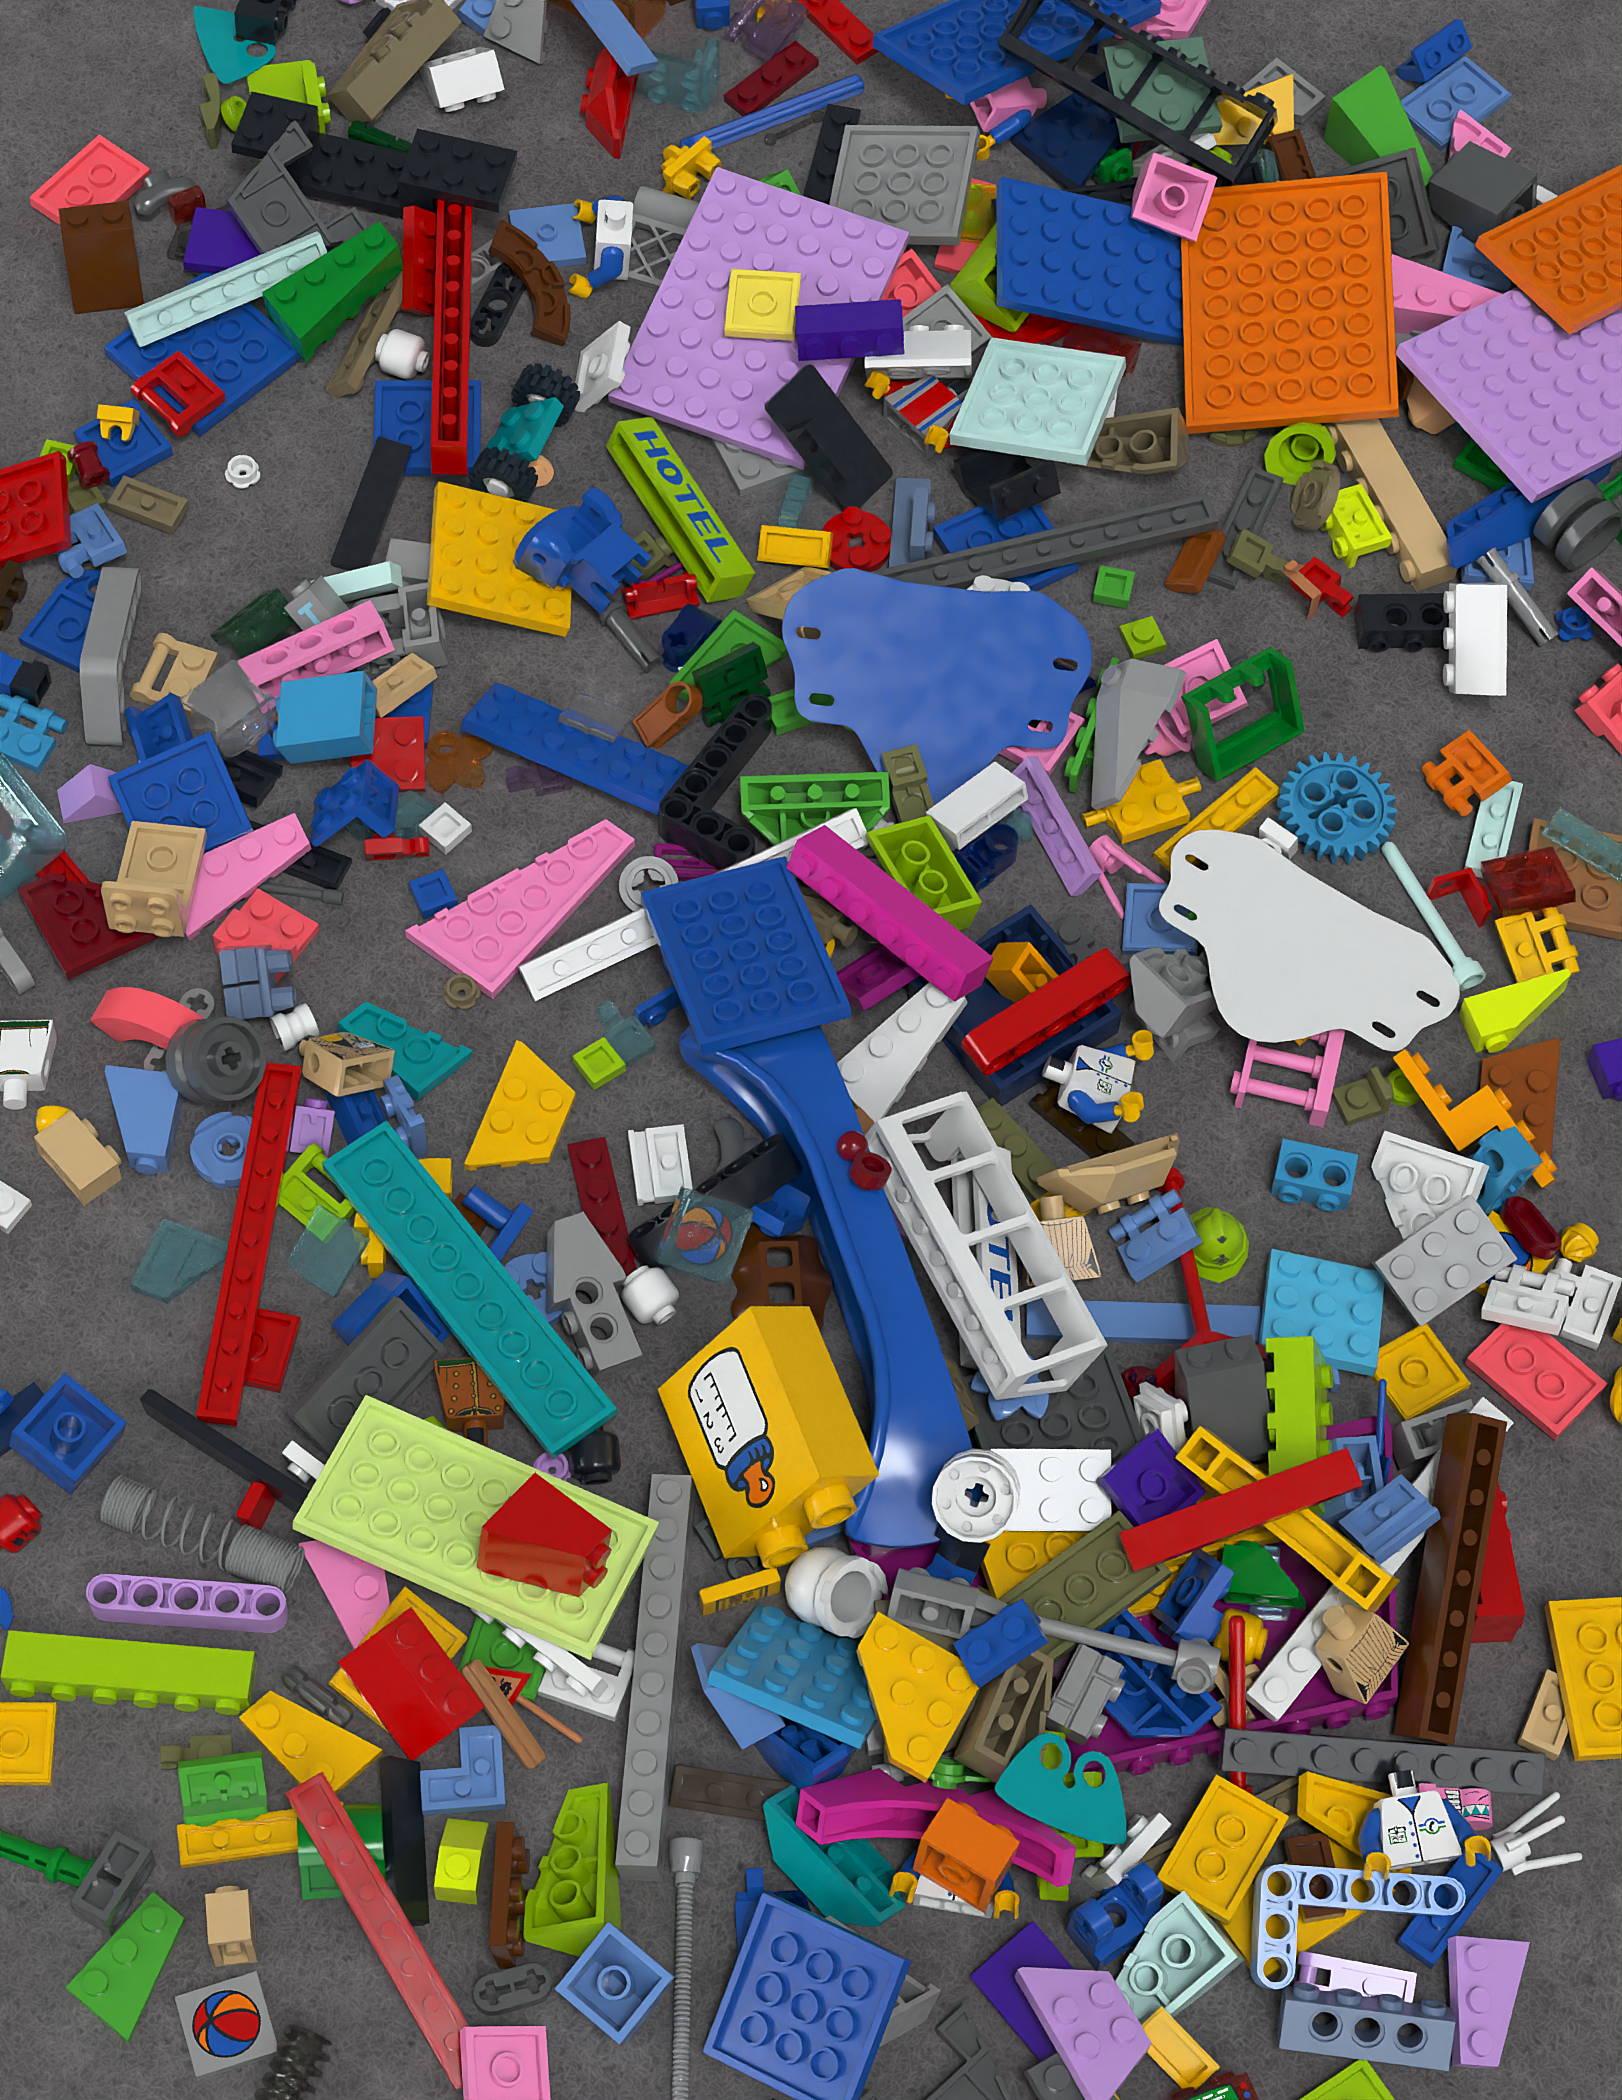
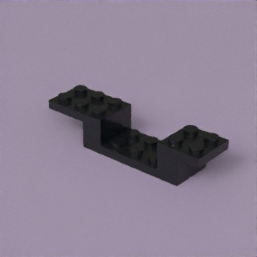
M251 92L231 143L232 153L263 159L272 145L285 133L287 127L296 120L313 145V149L285 168L304 195L402 217L403 208L414 205L437 215L438 199L499 213L517 162L516 150L418 128L409 152L320 133L318 106L257 92Z

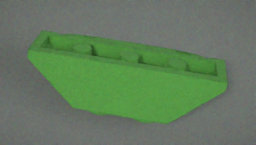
M888 772L740 776L741 814L772 846L852 808H857L865 829L869 832L890 810Z

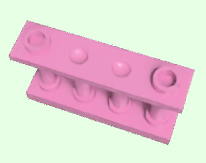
M1329 1030L1309 1038L1319 1041L1318 1045L1325 1046L1323 1057L1316 1055L1315 1059L1256 1045L1257 1041L1249 1039L1242 1072L1234 1071L1229 1092L1237 1094L1234 1107L1242 1108L1245 1093L1305 1106L1304 1110L1311 1112L1309 1124L1324 1127L1346 1030ZM1255 1060L1311 1073L1312 1078L1318 1079L1316 1089L1309 1088L1308 1091L1249 1078L1252 1062Z

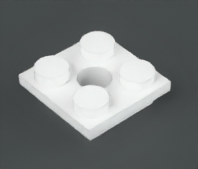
M1147 1382L1140 1383V1395L1134 1396L1135 1414L1144 1437L1150 1431L1158 1428L1178 1454L1188 1442L1184 1431V1422L1188 1420V1411L1185 1403L1181 1399H1175L1166 1394L1160 1387L1156 1388Z

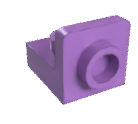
M305 1098L304 1104L297 1103L290 1152L303 1153L309 1145L317 1143L325 1150V1156L328 1157L335 1109L327 1107V1100Z

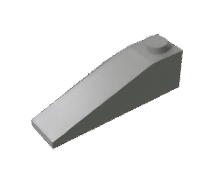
M1150 948L1133 954L1129 960L1136 1014L1145 1022V1026L1149 1031L1160 1036L1162 1039L1181 1032L1218 1008L1211 986L1206 951L1203 950L1200 956L1189 955L1186 949H1177L1174 954H1165L1162 948Z

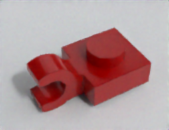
M1315 556L1299 570L1301 574L1321 591L1319 604L1325 600L1329 607L1342 618L1352 610L1348 603L1353 600V596L1347 590L1339 587L1341 585V575ZM1292 580L1290 581V586L1292 588H1294L1297 592H1299L1309 601L1312 600Z

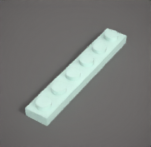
M316 231L124 313L137 345L142 347L263 296V291L327 253L321 234Z

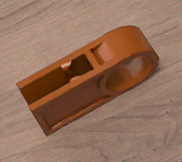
M681 681L674 682L632 720L647 748H650L652 745L655 749L661 748L691 719L697 716L702 707L701 692L694 685ZM687 689L689 694L688 705L684 711L678 713L676 709L677 696L682 690Z

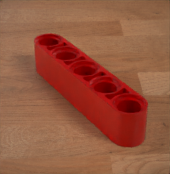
M1109 948L1101 949L973 1029L962 1040L961 1048L983 1075H991L1119 995L1131 983V974Z

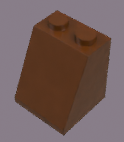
M129 200L58 209L74 313L83 314L143 305L144 299Z

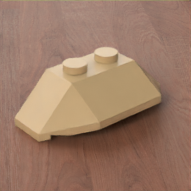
M1174 1133L1056 1169L1036 1179L1039 1186L1055 1196L1063 1195V1201L1080 1212L1097 1208L1099 1215L1121 1208L1120 1200L1127 1199L1128 1204L1132 1205L1150 1199L1149 1191L1163 1186L1177 1156L1180 1138L1178 1133Z

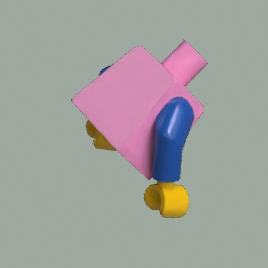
M1026 76L970 103L983 132L991 133L987 137L980 135L978 148L982 149L976 154L977 161L988 159L992 145L997 143L999 146L1030 124L1036 109H1042L1046 105L1047 94L1043 88H1032ZM945 94L946 98L953 99L949 95Z

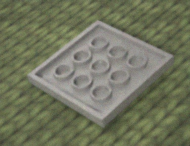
M845 125L829 205L909 232L910 240L908 245H959L980 138L978 126Z

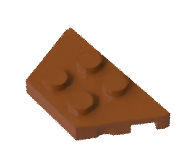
M1554 1038L1483 1058L1480 1067L1479 1090L1486 1085H1489L1494 1091L1501 1088L1513 1105L1508 1112L1516 1123L1523 1119L1536 1137L1530 1143L1538 1154L1545 1150L1551 1158L1560 1039Z

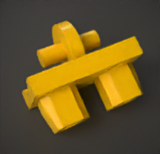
M704 136L691 148L684 145L679 149L675 145H669L663 150L665 162L661 164V169L663 170V177L666 182L663 192L670 194L676 192L687 199H691L700 189V180L695 177L698 172L708 180H711L716 167L721 168V160L712 153V141Z

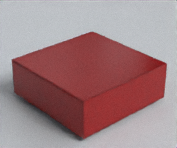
M255 1481L251 1483L236 1512V1517L242 1526L245 1524L251 1525L255 1529L258 1528L259 1531L264 1526L275 1504V1500L266 1485Z

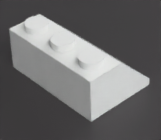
M923 325L910 326L908 331H904V354L865 357L867 380L875 370L883 372L890 380L922 379L928 375L935 376L937 379L972 378L971 330H964L963 325L943 326L941 331H929V327Z
M1493 582L1449 583V591L1444 592L1443 599L1444 612L1449 613V627L1444 628L1443 632L1444 649H1449V664H1444L1443 667L1444 685L1449 686V692L1454 694L1506 695L1507 585Z

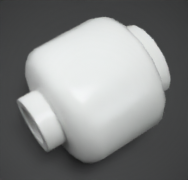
M393 329L388 335L383 334L375 352V360L379 361L380 369L383 372L405 380L414 378L418 371L423 373L430 358V353L425 351V341L423 338L399 329Z
M644 1265L627 1276L623 1283L624 1289L621 1293V1298L639 1323L647 1324L655 1321L657 1325H661L676 1313L673 1306L679 1299V1292L661 1268H649L647 1265Z

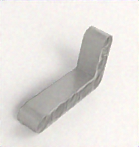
M102 567L80 658V686L85 742L87 745H125V742L122 741V732L127 729L123 670L141 595L140 568Z

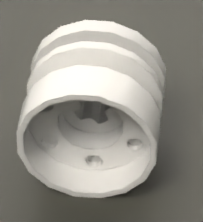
M973 1448L957 1453L945 1463L933 1486L932 1506L937 1521L948 1534L962 1541L981 1543L996 1538L1010 1526L1019 1506L1021 1486L1016 1470L1006 1458L991 1450ZM976 1483L984 1485L983 1492L989 1495V1497H981L979 1502L972 1501V1493L966 1491L967 1488L973 1489Z

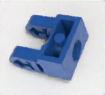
M1143 1861L1124 1873L1118 1885L1107 1889L1104 1888L1101 1891L1104 1896L1099 1900L1090 1898L1076 1907L1068 1916L1070 1921L1066 1934L1095 1971L1101 1970L1136 1944L1144 1934V1929L1150 1919L1162 1909L1159 1904L1164 1893L1163 1886L1154 1871ZM1108 1913L1118 1914L1124 1924L1120 1927H1114Z

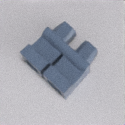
M271 944L230 946L219 950L223 985L231 984L223 989L227 1017L234 1016L241 1020L271 1017L280 1012V1010L297 1005L295 985L276 987L275 973L293 970L291 950L272 949ZM256 980H258V982L239 983V982L256 981Z

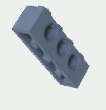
M1296 1983L1294 1987L1285 1986L1283 1988L1277 2040L1279 2049L1449 2071L1456 2021L1452 2008L1446 2007V2004L1436 2000L1426 1999L1422 2000L1421 2004L1404 2002L1403 1998L1392 1994H1381L1378 1998L1362 1996L1360 1992L1348 1988H1340L1336 1992L1321 1991L1319 1987L1313 1984ZM1321 2012H1329L1335 2016L1333 2021L1326 2025H1319L1313 2019ZM1363 2018H1372L1377 2021L1376 2025L1370 2030L1364 2031L1355 2027L1357 2022ZM1413 2023L1419 2026L1418 2031L1411 2036H1403L1398 2033L1399 2028L1404 2024Z

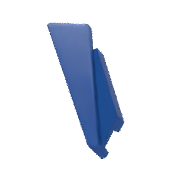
M1511 481L1447 522V548L1451 566L1456 569L1478 560L1483 555L1487 556L1486 553L1494 547L1499 551L1534 536L1535 524L1543 511L1560 493L1575 482L1531 503Z

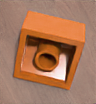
M947 1797L921 1838L912 1869L985 1913L1016 1856L1020 1841L1015 1839L1013 1833L1000 1824L992 1825L979 1817L975 1809L963 1802L956 1803Z

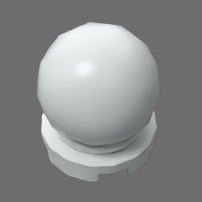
M814 1547L800 1554L789 1568L785 1579L787 1603L801 1620L814 1626L823 1627L835 1635L858 1638L866 1633L875 1618L874 1601L881 1600L882 1594L887 1595L888 1593L885 1574L878 1564L858 1555L849 1556L836 1547Z

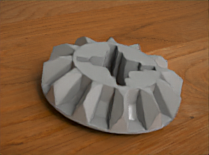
M643 856L633 860L624 868L619 880V892L625 905L632 911L643 907L641 892L643 891L633 890V888H638L639 885L644 884V871H648L653 882H665V885H660V887L679 883L676 872L665 860L654 856Z

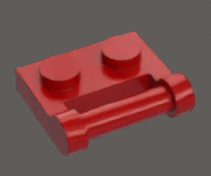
M179 350L137 379L131 387V394L138 400H144L170 424V430L178 437L186 435L193 424L226 401L225 393ZM161 385L185 410L179 414L153 389Z

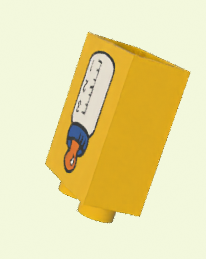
M750 1306L657 1389L724 1558L759 1556L765 1568H777L794 1562L800 1554L808 1551V1545L804 1537L815 1528H827L851 1517L857 1510L853 1497L879 1476L877 1467L809 1306Z

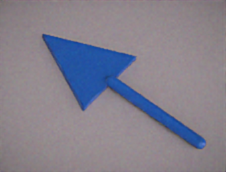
M1381 1379L1378 1386L1376 1440L1383 1484L1386 1486L1392 1458L1383 1455L1387 1382L1385 1379Z

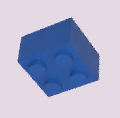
M64 1372L12 1431L9 1446L72 1495L120 1440L127 1422Z

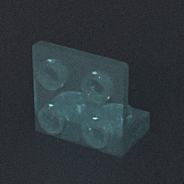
M707 37L703 49L696 51L693 61L650 50L658 62L654 70L643 72L644 96L658 104L667 102L681 106L688 112L700 111L708 114L720 85V40Z

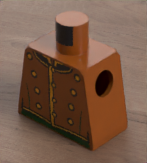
M473 1358L434 1360L436 1384L447 1430L450 1432H463L464 1438L488 1447L487 1430L504 1429L507 1401Z

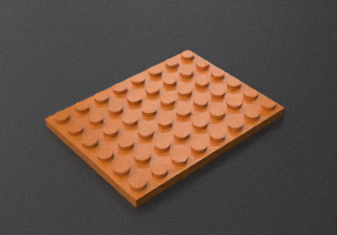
M1387 172L1214 187L1197 240L1192 242L1181 238L1185 409L1188 433L1280 427L1301 422L1317 424L1399 417Z

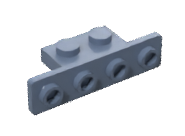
M896 479L889 568L926 559V553H933L934 532L928 531V523L935 524L936 502H930V479Z

